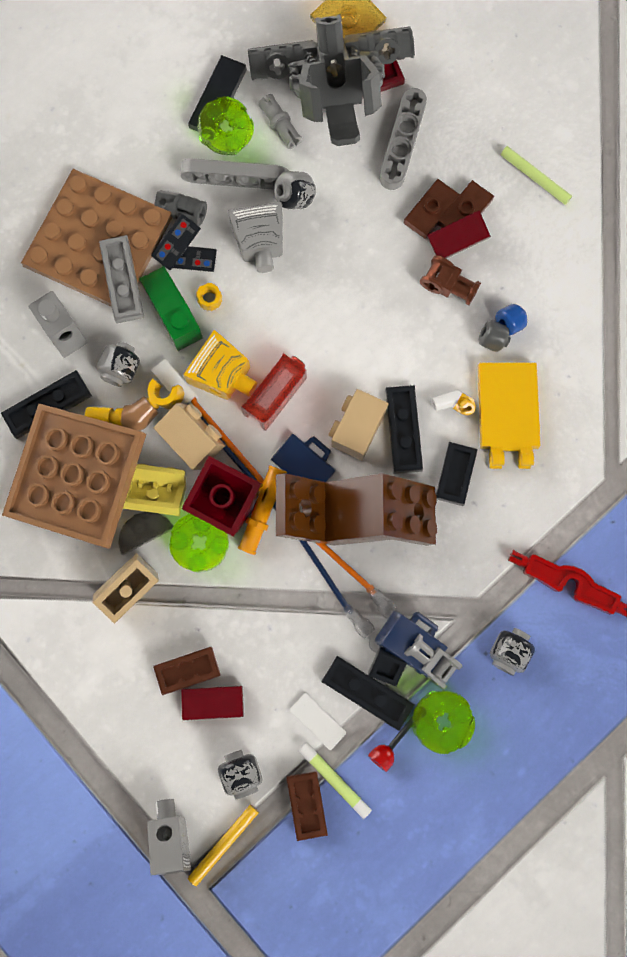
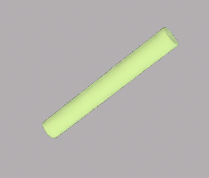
M508 146L504 148L501 153L503 158L564 205L572 198L571 194Z

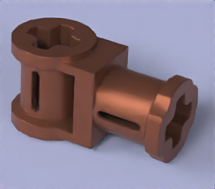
M434 256L431 260L432 265L426 276L421 277L420 284L428 291L441 294L447 298L452 293L465 300V304L470 305L481 282H473L461 276L462 269L454 266L451 261L442 256Z

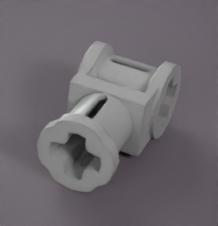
M419 634L414 640L415 643L409 646L404 654L406 656L412 655L424 665L422 670L428 674L427 678L439 688L445 690L447 688L446 682L456 669L460 670L462 668V664L439 647L434 651L423 641V636ZM419 649L425 651L430 656V658H427L424 654H422L419 651Z

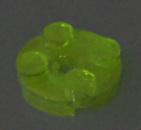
M225 96L208 102L198 117L197 126L200 142L218 154L237 155L250 142L254 132V123L246 112L247 108L240 101ZM227 120L229 122L228 126L232 128V131H223L219 123Z
M192 514L183 516L175 523L171 531L169 543L170 552L174 560L184 569L195 573L210 571L219 566L225 559L230 547L228 533ZM196 535L200 538L207 537L205 541L206 547L202 550L200 548L195 550L192 548V545L195 543L193 537Z
M446 690L431 691L415 707L412 719L413 733L423 746L439 754H449L457 749H462L469 743L475 730V718L472 716L471 706L465 698L457 693ZM447 713V720L451 722L449 728L444 726L442 730H439V723L436 722L437 718Z

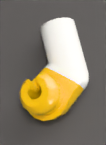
M458 390L432 398L436 411L450 407L460 414L471 415L476 409L474 400Z

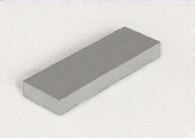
M128 236L99 241L116 324L144 318Z

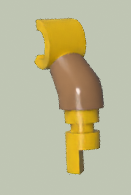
M152 378L147 389L148 398L144 396L132 405L116 408L115 411L113 408L87 407L84 416L141 431L158 415L159 407L172 409L176 403H181L185 395L184 389L180 385L173 386L169 396L161 399L160 389L163 386Z

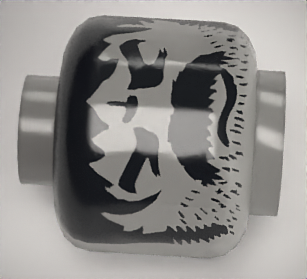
M287 171L282 173L276 180L274 187L275 198L277 202L282 203L283 208L304 209L312 203L316 195V186L308 173Z
M119 342L118 345H107L97 364V369L101 373L100 378L118 387H122V384L131 383L140 364L139 357L133 353L135 348L124 342Z
M514 628L512 632L501 631L490 650V657L494 660L492 665L514 676L515 672H524L535 652V647L529 642L531 636L517 628Z
M242 750L225 755L226 762L218 767V774L225 794L234 795L236 800L258 792L257 786L262 783L263 779L256 757L252 754L243 755Z

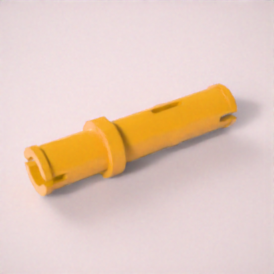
M271 465L268 467V472L251 516L246 518L245 523H247L240 545H238V549L256 555V550L264 530L267 531L269 527L267 521L276 501V475L287 473Z

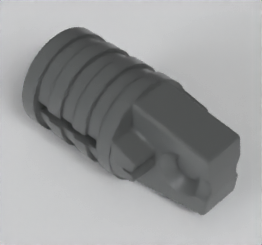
M163 190L158 191L156 194L154 205L170 211L171 217L178 219L183 214L198 226H201L207 212V202L185 196L181 193Z

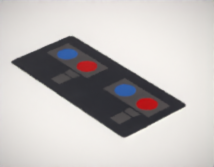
M181 214L154 250L151 257L168 270H171L201 228Z
M188 246L173 268L214 272L217 250Z

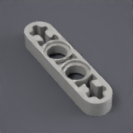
M418 88L408 89L402 96L382 163L380 182L388 190L398 189L405 180L427 100L425 93ZM412 99L418 100L414 113L409 112ZM407 121L414 125V129L410 132H404L400 129L399 125ZM398 145L406 148L407 154L396 156L392 149ZM393 164L398 165L394 180L389 179Z
M185 159L182 161L181 178L187 182L197 184L274 190L277 178L289 170L278 165Z

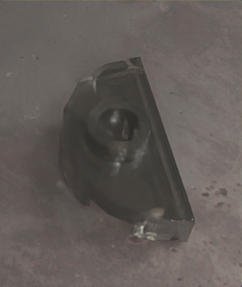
M142 512L135 514L125 522L120 531L118 545L121 555H125L176 528L168 518L159 513Z

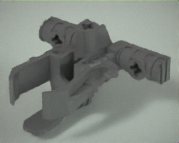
M341 14L320 19L319 17L315 18L317 43L313 40L248 49L252 81L257 78L268 79V77L282 79L289 74L290 90L294 91L297 97L301 99L304 118L313 122H323L322 109H326L331 144L336 146L356 144L360 140L354 105L362 104L363 99L365 116L374 114L382 106L380 87L385 77L384 64L393 63L396 59L404 60L405 58H414L415 56L414 37L410 26L345 35L343 38ZM389 43L387 51H382L384 44ZM274 59H279L280 66H275Z

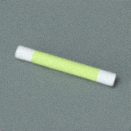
M306 742L298 750L299 753L365 819L372 811L369 806Z

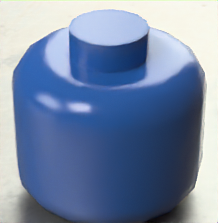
M511 304L496 313L495 321L507 326L510 336L522 331L527 326V314L521 306Z

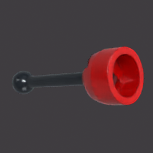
M423 706L415 707L414 715L389 745H378L368 754V757L383 771L387 772L393 765V749L418 718L425 716V708Z

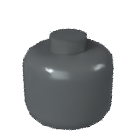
M490 320L480 332L479 344L491 351L499 352L503 347H507L510 342L509 329L499 322Z

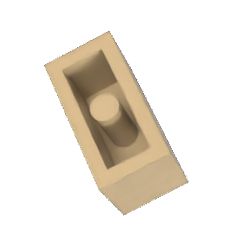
M356 389L353 396L348 395L341 411L345 412L341 422L335 420L329 432V436L332 437L331 447L363 461L387 412L389 403L359 389Z
M176 403L155 425L154 429L192 470H202L208 456L214 458L226 445L220 440L222 437L221 433L210 424L207 426L201 419L202 413L190 403Z
M136 553L93 594L92 603L115 624L159 581L158 573Z

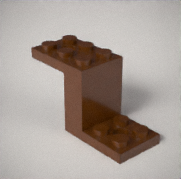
M287 473L276 475V536L334 546L383 540H397L425 546L436 545L437 524L435 506L437 497L435 486L384 473L330 482L317 481Z

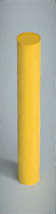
M250 804L187 877L190 883L197 886L259 814V811Z

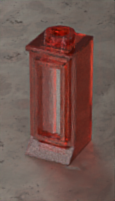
M283 353L280 360L251 397L241 406L243 415L247 418L249 415L260 422L261 428L266 431L307 379L306 365L295 356L290 358Z

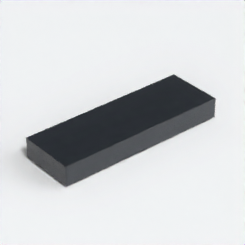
M221 55L188 122L190 129L212 138L215 137L247 71L246 64Z
M75 370L1 412V415L13 436L18 439L29 433L38 404L67 411L92 397L79 372Z
M415 385L386 387V402L389 403L387 412L393 474L422 472L423 462Z
M336 656L321 681L398 731H400L415 705L339 656Z

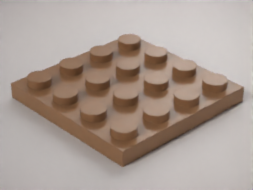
M72 169L21 264L24 268L112 307L99 241L128 236L137 283H139V278L142 277L152 258V253L159 245L173 217H171L170 211Z
M38 404L2 516L110 549L146 434L138 430Z

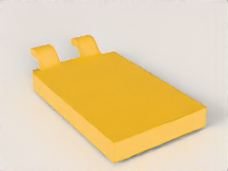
M479 363L477 367L480 449H489V468L502 469V466L505 464L504 451H518V468L531 469V466L534 465L532 449H539L541 446L537 363Z

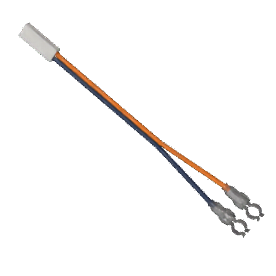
M164 359L155 366L151 372L166 390L171 393L173 386L180 385L183 387L185 395L181 403H192L202 413L201 419L207 426L209 424L214 426L221 433L222 437L220 440L226 445L223 450L245 475L259 481L263 485L264 479L200 406L196 400L198 398L197 395L169 362ZM275 501L274 506H273V508L275 509V511H276V501ZM299 540L343 606V610L347 618L355 626L356 632L364 639L372 632L375 635L373 624L369 619L364 618L357 609L353 608L350 604L348 605L307 541ZM316 543L366 588L370 599L375 603L378 612L384 618L388 619L393 611H397V607L392 600L386 598L380 590L370 585L326 544Z

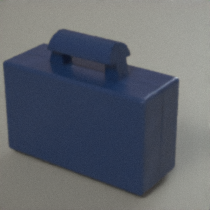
M291 434L271 458V461L280 469L286 471L287 474L327 482L336 473V470L326 462L331 450L315 436L304 443L295 434ZM312 442L325 453L322 458L309 447Z
M393 611L374 639L377 645L383 646L386 651L399 657L411 668H414L417 673L423 674L428 677V674L422 670L424 665L412 655L406 656L404 654L409 646H412L415 643L416 637L421 634L423 641L434 651L439 647L445 652L448 648L434 637L438 631V625L420 612H415L408 619L403 614ZM418 620L430 627L429 631L426 632L416 622ZM419 649V651L422 654H424L427 658H430V656L425 651Z

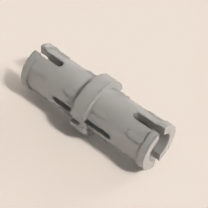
M273 94L266 95L269 100L268 103L263 97L258 105L270 120L272 130L278 132L288 149L294 148L293 141L296 146L299 145L302 137L291 124L289 114L283 112Z

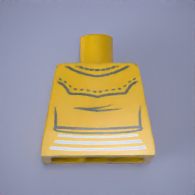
M213 330L183 374L188 384L226 400L231 398L236 389L249 397L258 384L257 381L246 375L250 369L249 360L215 330Z

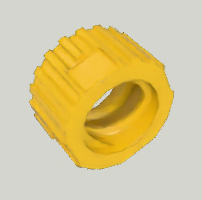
M213 283L199 286L196 298L200 307L207 311L219 308L222 302V294L218 286ZM210 292L215 294L216 297L214 301L207 302L203 299L204 294Z

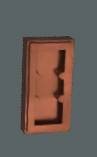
M437 179L406 216L404 224L426 239L427 235L438 225L439 219L460 194Z
M472 180L439 219L438 225L443 228L478 210L482 214L493 201L494 195Z
M212 647L153 666L162 695L221 676Z
M317 771L287 776L297 841L328 836Z

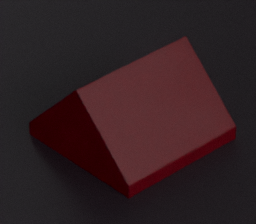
M208 456L181 509L235 537L246 521V518L253 511L262 483Z

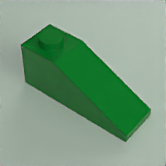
M164 266L139 278L177 351L203 339L194 316Z

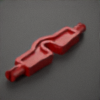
M512 550L510 553L511 556H509L508 561L523 567L525 575L541 582L553 591L561 592L567 581L572 579L576 582V589L573 595V599L576 602L591 606L609 615L617 612L627 617V604L620 601L621 595L596 584L591 576L582 569L569 565L558 566L535 554L527 557L515 550Z

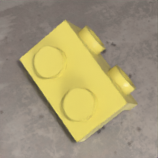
M142 463L137 464L123 509L180 516L186 491L185 471L173 467L164 468Z

